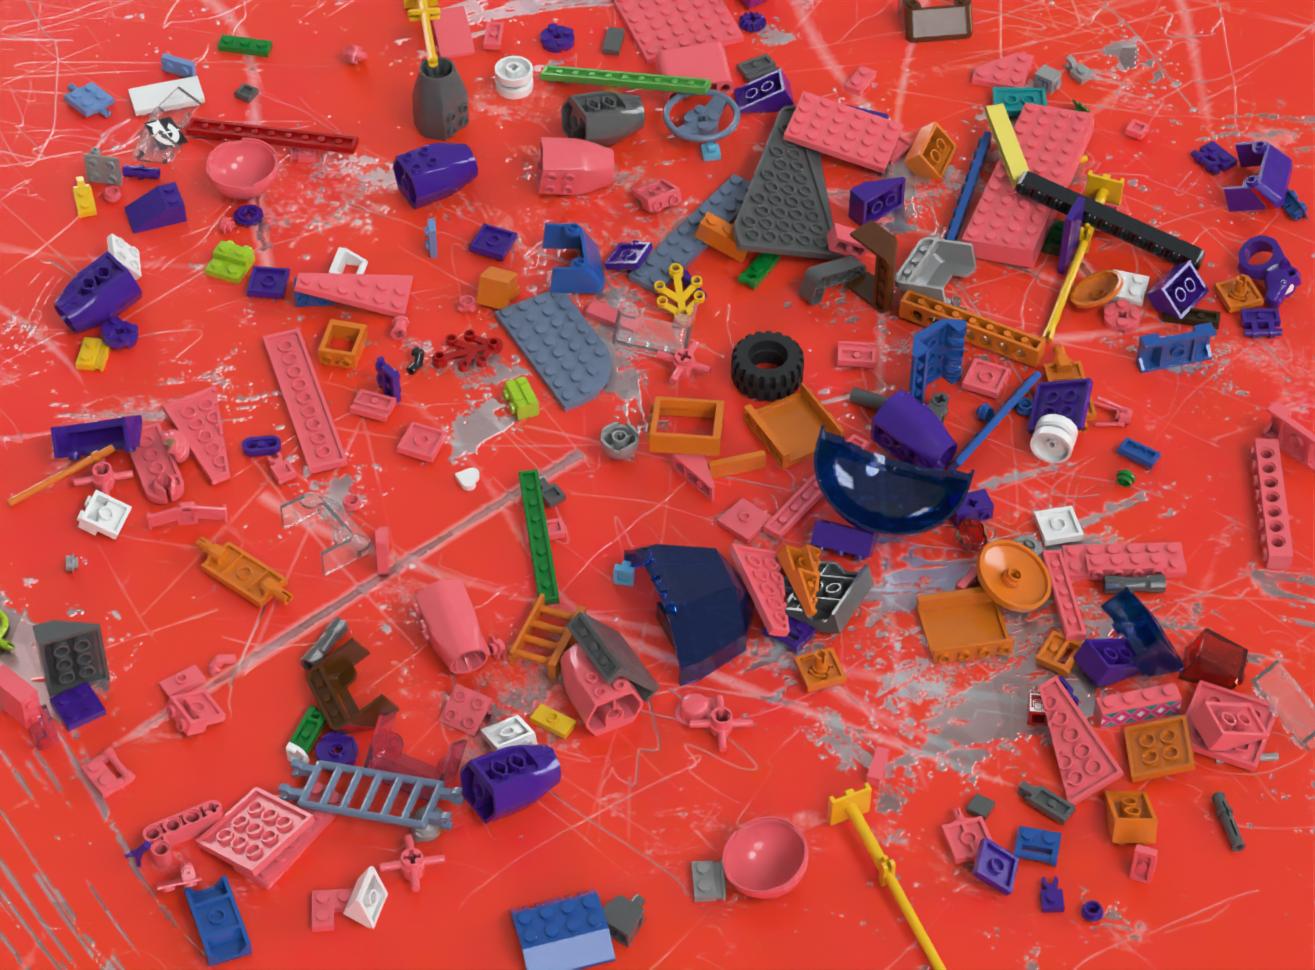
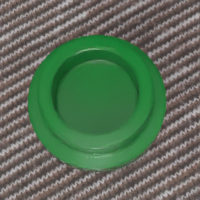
M1121 470L1116 474L1117 483L1124 487H1130L1136 480L1133 473L1129 470Z

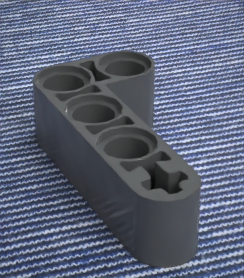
M853 255L812 266L807 269L803 276L799 295L815 306L822 300L826 288L853 281L864 274L867 267Z

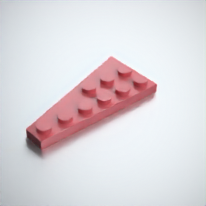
M298 273L294 291L393 317L405 316L414 275Z
M216 385L164 405L163 410L174 428L181 430L187 436L190 443V452L211 484L215 485L230 479Z
M731 544L728 549L767 632L773 636L786 637L790 629L788 615L785 614L787 603L784 602V597L786 596L784 577L781 574L782 565L776 555L778 552Z
M1054 676L1038 687L1067 800L1071 804L1076 805L1119 779L1124 773L1058 677Z

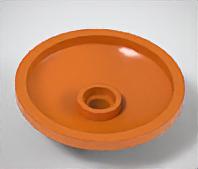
M1102 270L1092 273L1081 279L1072 288L1070 300L1074 306L1084 309L1103 306L1120 292L1123 286V278L1115 270Z

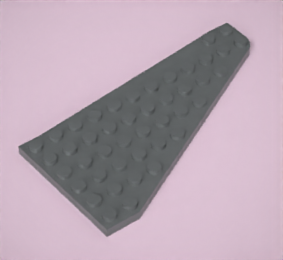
M784 106L777 116L732 228L737 249L741 251L828 260L839 259L842 257V254L829 251L826 235L832 228L833 222L820 152L783 140L784 133L797 107Z

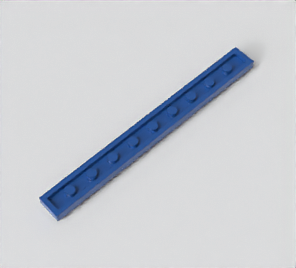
M985 131L983 138H979L977 146L979 149H975L973 157L975 160H971L969 168L971 172L966 174V184L963 183L961 189L962 196L959 195L957 200L958 207H955L953 211L954 219H950L948 230L950 231L945 233L944 239L957 241L990 148L991 132Z

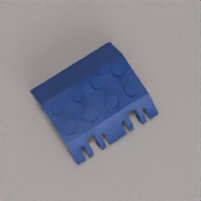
M942 318L914 335L908 392L920 403H924L926 386L938 378L943 377L952 385L961 379V364L963 362L965 346L964 337L967 327L966 321Z
M595 889L587 890L585 893L579 892L576 897L572 898L567 895L564 896V899L559 897L543 901V904L540 902L535 903V907L532 908L523 906L522 909L515 908L509 910L514 929H516L522 949L526 970H581L616 961L609 927L598 892Z

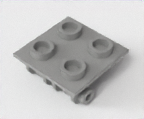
M96 147L91 148L89 154L83 153L87 181L123 185L119 158L100 156V150Z

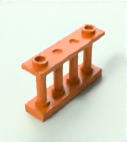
M540 594L538 600L533 602L531 613L514 645L511 644L508 649L507 655L510 657V665L514 666L519 657L546 665L548 677L556 679L561 670V657L574 645L576 639L566 626L562 628L539 621V618L544 613L570 622L580 611L586 614V607L578 605L575 612H565L545 606V595ZM534 628L560 635L561 639L555 643L532 636L531 633ZM526 643L553 650L554 653L552 656L545 657L525 651L523 648Z

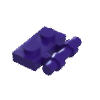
M1214 141L1200 147L1199 152L1196 150L1191 152V156L1194 157L1198 164H1203L1207 171L1213 172L1215 175H1218L1220 171L1225 172L1236 166L1238 161Z
M1278 308L1241 309L1242 327H1250V329H1244V337L1258 338V336H1268V338H1275V336H1282V328H1275L1280 327L1281 324ZM1258 327H1267V329H1258Z
M379 356L375 363V369L378 372L376 381L379 384V388H383L384 395L395 397L397 404L401 401L400 374L384 361V357Z

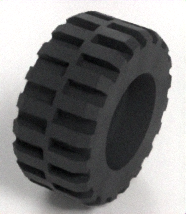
M758 331L754 335L749 334L745 336V339L742 338L734 347L731 361V378L735 387L742 394H747L751 399L757 398L758 401L764 402V400H769V402H772L775 399L781 400L786 398V395H792L800 387L804 371L803 351L795 340L792 341V338L788 335L783 336L780 332L771 333V331L761 333V331ZM761 363H771L778 365L779 367L774 369H763L755 365Z

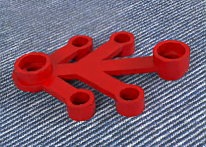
M471 329L464 332V340L480 345L475 346L457 340L456 335L449 334L446 336V344L461 350L446 354L442 351L435 352L432 356V365L435 368L441 369L446 367L448 360L466 356L465 359L459 360L457 363L458 370L466 372L469 370V365L476 355L484 352L483 355L476 357V366L483 368L487 365L491 355L501 352L503 342L499 338L485 339L477 336L475 331Z

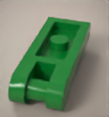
M760 253L746 271L740 274L738 283L748 284L750 288L756 289L778 264L780 256L777 254Z
M311 705L289 741L299 746L307 755L325 724L328 723L323 712L318 710V707Z

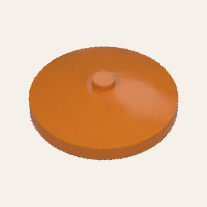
M995 540L986 545L977 557L976 573L978 580L989 597L1002 607L1020 613L1032 612L1040 608L1049 598L1051 578L1048 569L1039 556L1025 545L1012 540Z

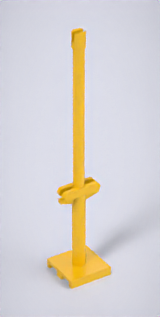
M404 0V9L418 8L408 10L407 15L409 16V21H421L428 65L436 67L438 65V57L435 51L430 20L440 19V8L432 7L438 6V0Z
M1089 170L1085 196L1095 198V201L1101 204L1109 202L1120 206L1125 179L1121 178L1118 181L1110 179L1111 175L1104 173L1103 176L1093 174V170ZM1086 223L1080 229L1076 252L1047 327L1044 329L1041 337L1042 339L1049 338L1048 344L1052 342L1055 335V329L1085 253H1089L1091 238L1095 230L1089 223Z
M864 783V789L854 792L853 788L846 790L844 796L836 800L834 796H830L827 814L830 826L848 819L851 820L879 871L878 881L880 886H886L887 883L933 969L947 970L895 877V861L893 859L888 860L887 855H884L862 815L870 810L872 788L869 783Z

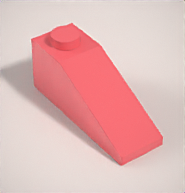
M675 454L673 469L711 502L714 501L715 485L705 456Z

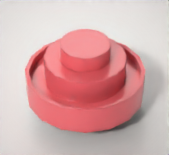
M350 44L349 48L343 47L342 53L346 54L345 58H348V62L358 64V61H362V58L367 59L368 53L363 52V47Z

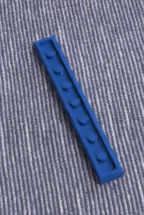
M1038 370L1032 373L951 461L946 468L950 473L963 464L1042 376Z

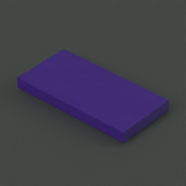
M1080 196L1075 201L1064 221L1057 269L1058 273L1063 275L1072 262L1078 246L1085 198Z

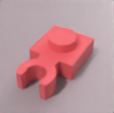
M277 452L278 459H272L270 455L268 456L271 473L278 484L297 477L296 471L289 460L283 461L280 452Z

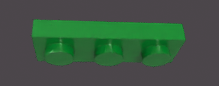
M222 34L217 46L218 51L269 57L273 44L272 41Z

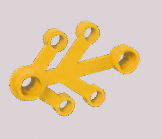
M673 263L668 271L669 277L674 280L676 293L665 287L663 281L655 282L654 289L656 293L665 295L657 298V306L674 314L675 321L684 326L692 321V312L695 308L705 301V293L703 291H696L694 293L697 288L702 286V278L698 275L691 278V284L683 292L681 281L684 274L683 267L678 263ZM694 293V300L686 307V300ZM667 297L678 303V308L668 303Z

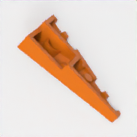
M784 544L776 555L808 617L814 616L817 613L815 605L818 602L816 593L819 591L820 572L818 571V566L821 564L819 559L821 549L805 544L802 549Z

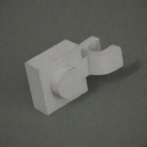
M1069 55L1066 57L1065 61L1068 63L1064 65V69L1070 71L1069 76L1082 85L1094 77V72L1083 63L1077 65L1073 56Z

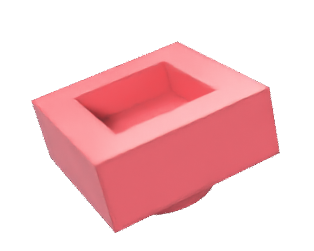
M1133 119L1126 128L1125 134L1142 140L1149 131L1150 125Z

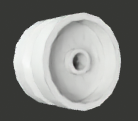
M507 56L496 63L495 88L500 96L514 100L524 98L532 92L534 87L533 66L528 59L521 56Z
M1047 414L1042 416L1037 421L1035 432L1030 441L1032 452L1045 462L1062 463L1067 461L1072 454L1077 440V427L1070 419L1062 415Z

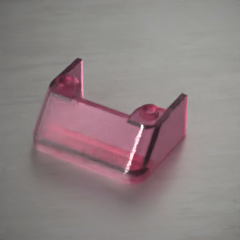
M392 710L379 715L364 767L441 780L445 783L444 788H447L459 770L467 740L463 739L450 744L447 756L442 757L437 767H434L401 753L404 745L403 739L399 734L392 732L397 711ZM383 779L382 783L392 786L394 781ZM402 783L400 790L410 794L414 785ZM423 786L418 798L429 802L435 788Z

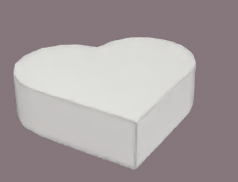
M468 468L455 473V479L463 490L471 491L475 489L476 482L480 478L479 471L476 468Z

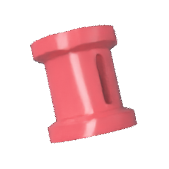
M402 315L395 316L392 321L394 326L391 329L390 335L395 340H404L407 338L406 328L409 326V320Z

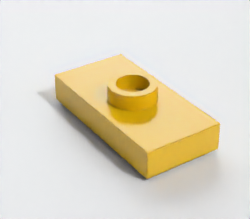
M540 704L530 716L531 723L563 739H566L576 726V720L543 704Z

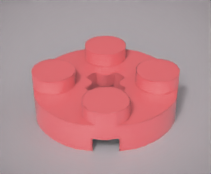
M1119 299L1117 302L1106 306L1103 313V322L1108 329L1114 332L1125 330L1124 333H1129L1139 327L1141 311L1136 306L1128 303L1127 300Z

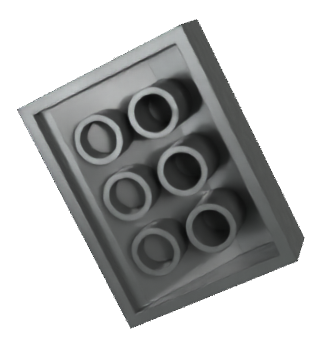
M52 620L32 626L42 675L49 697L61 694L85 682L93 685L110 680L100 624Z

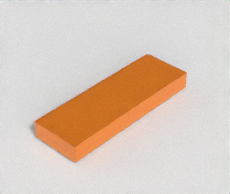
M764 450L708 461V468L712 479L764 469L766 467V454Z

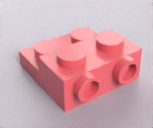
M664 178L632 189L633 197L640 200L642 208L649 213H657L665 207H673L682 201L680 188Z
M206 689L170 696L166 707L168 718H173L176 721L177 729L180 732L184 731L187 736L205 732L207 725L224 722L226 714Z

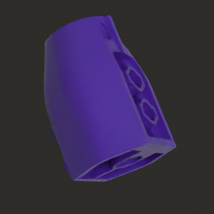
M428 144L396 156L393 162V171L398 189L414 210L453 195L478 175L475 157L466 144Z
M106 251L81 270L67 284L53 303V306L65 324L73 332L80 333L102 326L106 321H110L111 317H118L142 298V290L130 271L111 253Z
M902 389L890 396L872 419L871 440L901 462L926 471L931 475H938L943 471L957 451V443L950 436L940 419L926 404L920 403L911 393H906Z
M545 744L509 746L471 759L460 771L461 788H463L462 796L485 824L526 809L555 787L561 779L559 760L554 753V749Z

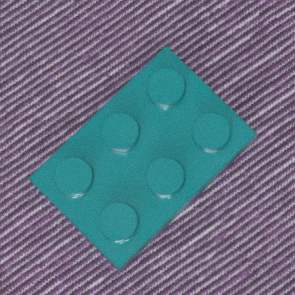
M992 87L993 105L1003 103L1008 116H1019L1025 103L1047 106L1045 88Z

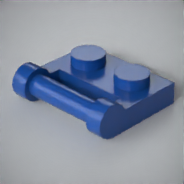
M1019 826L1014 855L1019 858L1050 863V866H1056L1062 833Z

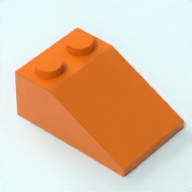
M1104 790L1108 830L1112 843L1119 845L1127 843H1137L1139 845L1155 844L1158 819L1147 792Z

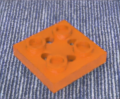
M1238 274L1234 279L1214 284V290L1229 313L1264 304V298L1249 275L1240 274L1239 276Z
M833 647L794 657V664L807 692L847 683L846 674Z

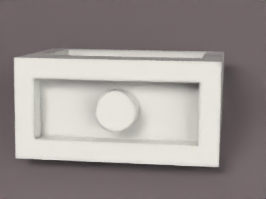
M339 247L328 273L342 274L346 264L359 266L356 274H364L368 261L346 248Z

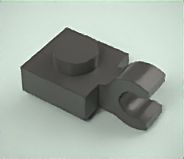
M543 476L539 477L543 502L549 509L566 500V495L556 483L549 485Z

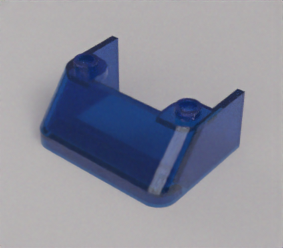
M1128 587L1101 605V608L1112 618L1114 623L1111 625L1118 634L1122 633L1134 650L1136 656L1132 660L1143 676L1152 677L1175 673L1185 668V664L1156 617Z

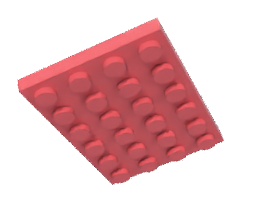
M803 91L784 133L783 140L884 174L904 125Z

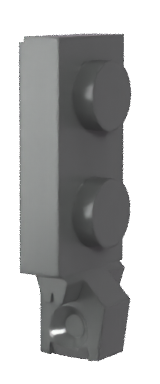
M1025 781L1019 785L1017 794L1023 797L1028 804L1062 825L1069 820L1076 810L1075 805L1042 785L1033 787Z

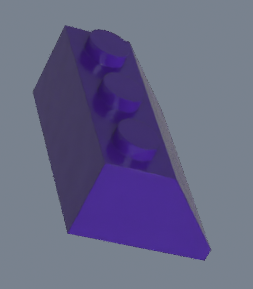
M1189 260L1174 266L1146 296L1155 310L1161 313L1166 312L1168 315H1173L1181 320L1209 290ZM1176 306L1186 307V308H1185V309H1177Z
M821 519L815 521L810 544L815 545V547L820 548L822 551H827V548L834 549L835 554L846 556V553L854 554L853 558L865 560L866 557L872 556L879 533Z

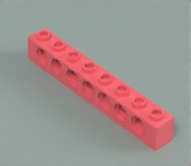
M1255 438L1254 445L1250 446V458H1253L1251 471L1255 472L1253 486L1257 487L1255 490V501H1258L1256 512L1257 516H1260L1258 529L1262 531L1260 545L1264 546V549H1262V561L1266 562V569L1290 570L1293 561V549L1279 440Z

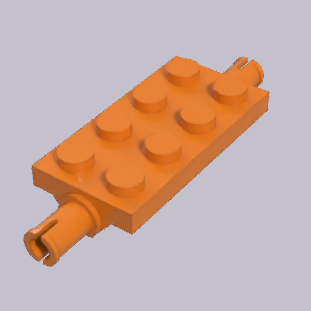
M1060 343L1061 349H1059L1058 344H1055L1052 347L1055 360L1052 363L1043 364L1046 382L1086 378L1081 360H1071L1066 355L1064 345ZM1090 396L1084 430H1082L1083 433L1089 430L1086 421L1097 420L1092 396Z
M203 536L196 541V548L208 555L206 561L201 564V570L250 602L262 608L273 597L285 605L292 601L293 594L284 589L288 585V579L229 541L223 546L217 543L213 544Z

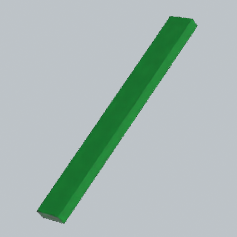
M538 469L519 471V483L538 598L540 594H544L545 605L560 603Z

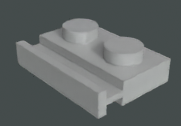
M713 860L691 861L694 902L716 901V899L726 901L722 860L720 862H713Z

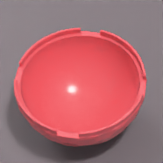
M242 138L240 141L231 142L229 140L217 146L207 158L206 172L213 187L221 194L233 199H250L261 195L270 188L277 176L279 162L275 150L268 143L254 138Z
M766 816L747 822V825L738 831L735 830L726 842L722 856L723 868L731 884L741 893L760 899L777 898L794 889L803 878L809 862L807 841L795 824L780 817Z

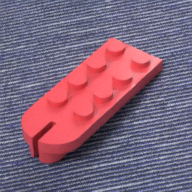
M159 422L142 427L140 447H136V451L128 453L146 497L154 503L165 504L168 503L166 490L173 502L183 495L185 487L173 454L167 453L168 446L162 443V428Z

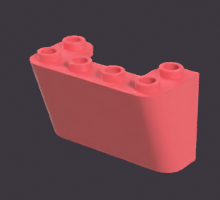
M710 42L660 51L656 55V75L711 79V84L716 83L717 91L726 95L734 94V84L722 43ZM726 84L728 89L721 90L720 88ZM661 91L665 104L671 99V94L679 92Z

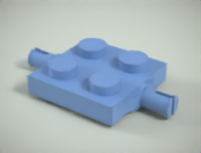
M93 82L80 88L73 83L68 85V89L72 92L64 95L66 103L86 118L97 113H101L106 118L110 117L111 112L106 108L114 104L112 96Z

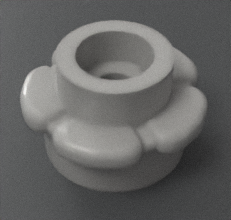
M72 553V555H66V571L74 573V569H78V557H74V553Z

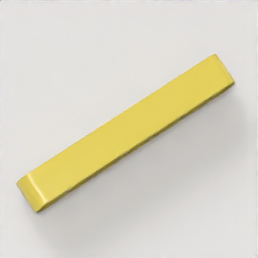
M1004 104L985 106L988 125L1012 188L1016 189L1021 174L1029 171Z

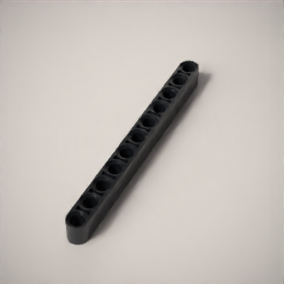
M1025 171L1017 182L1016 191L1019 194L1065 215L1069 213L1079 196L1085 198L1083 223H1089L1090 226L1176 265L1190 260L1197 271L1202 264L1205 256L1203 249L1035 173Z

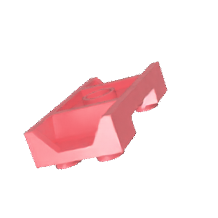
M1276 401L1266 410L1271 414V419L1261 435L1266 439H1278L1279 448L1315 472V434L1291 418L1292 411Z

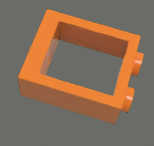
M330 319L318 349L319 363L356 369L368 340L367 325ZM332 338L356 341L352 352L329 349Z

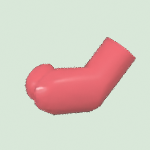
M235 654L216 655L208 664L210 674L217 676L220 674V668L223 665L235 664Z

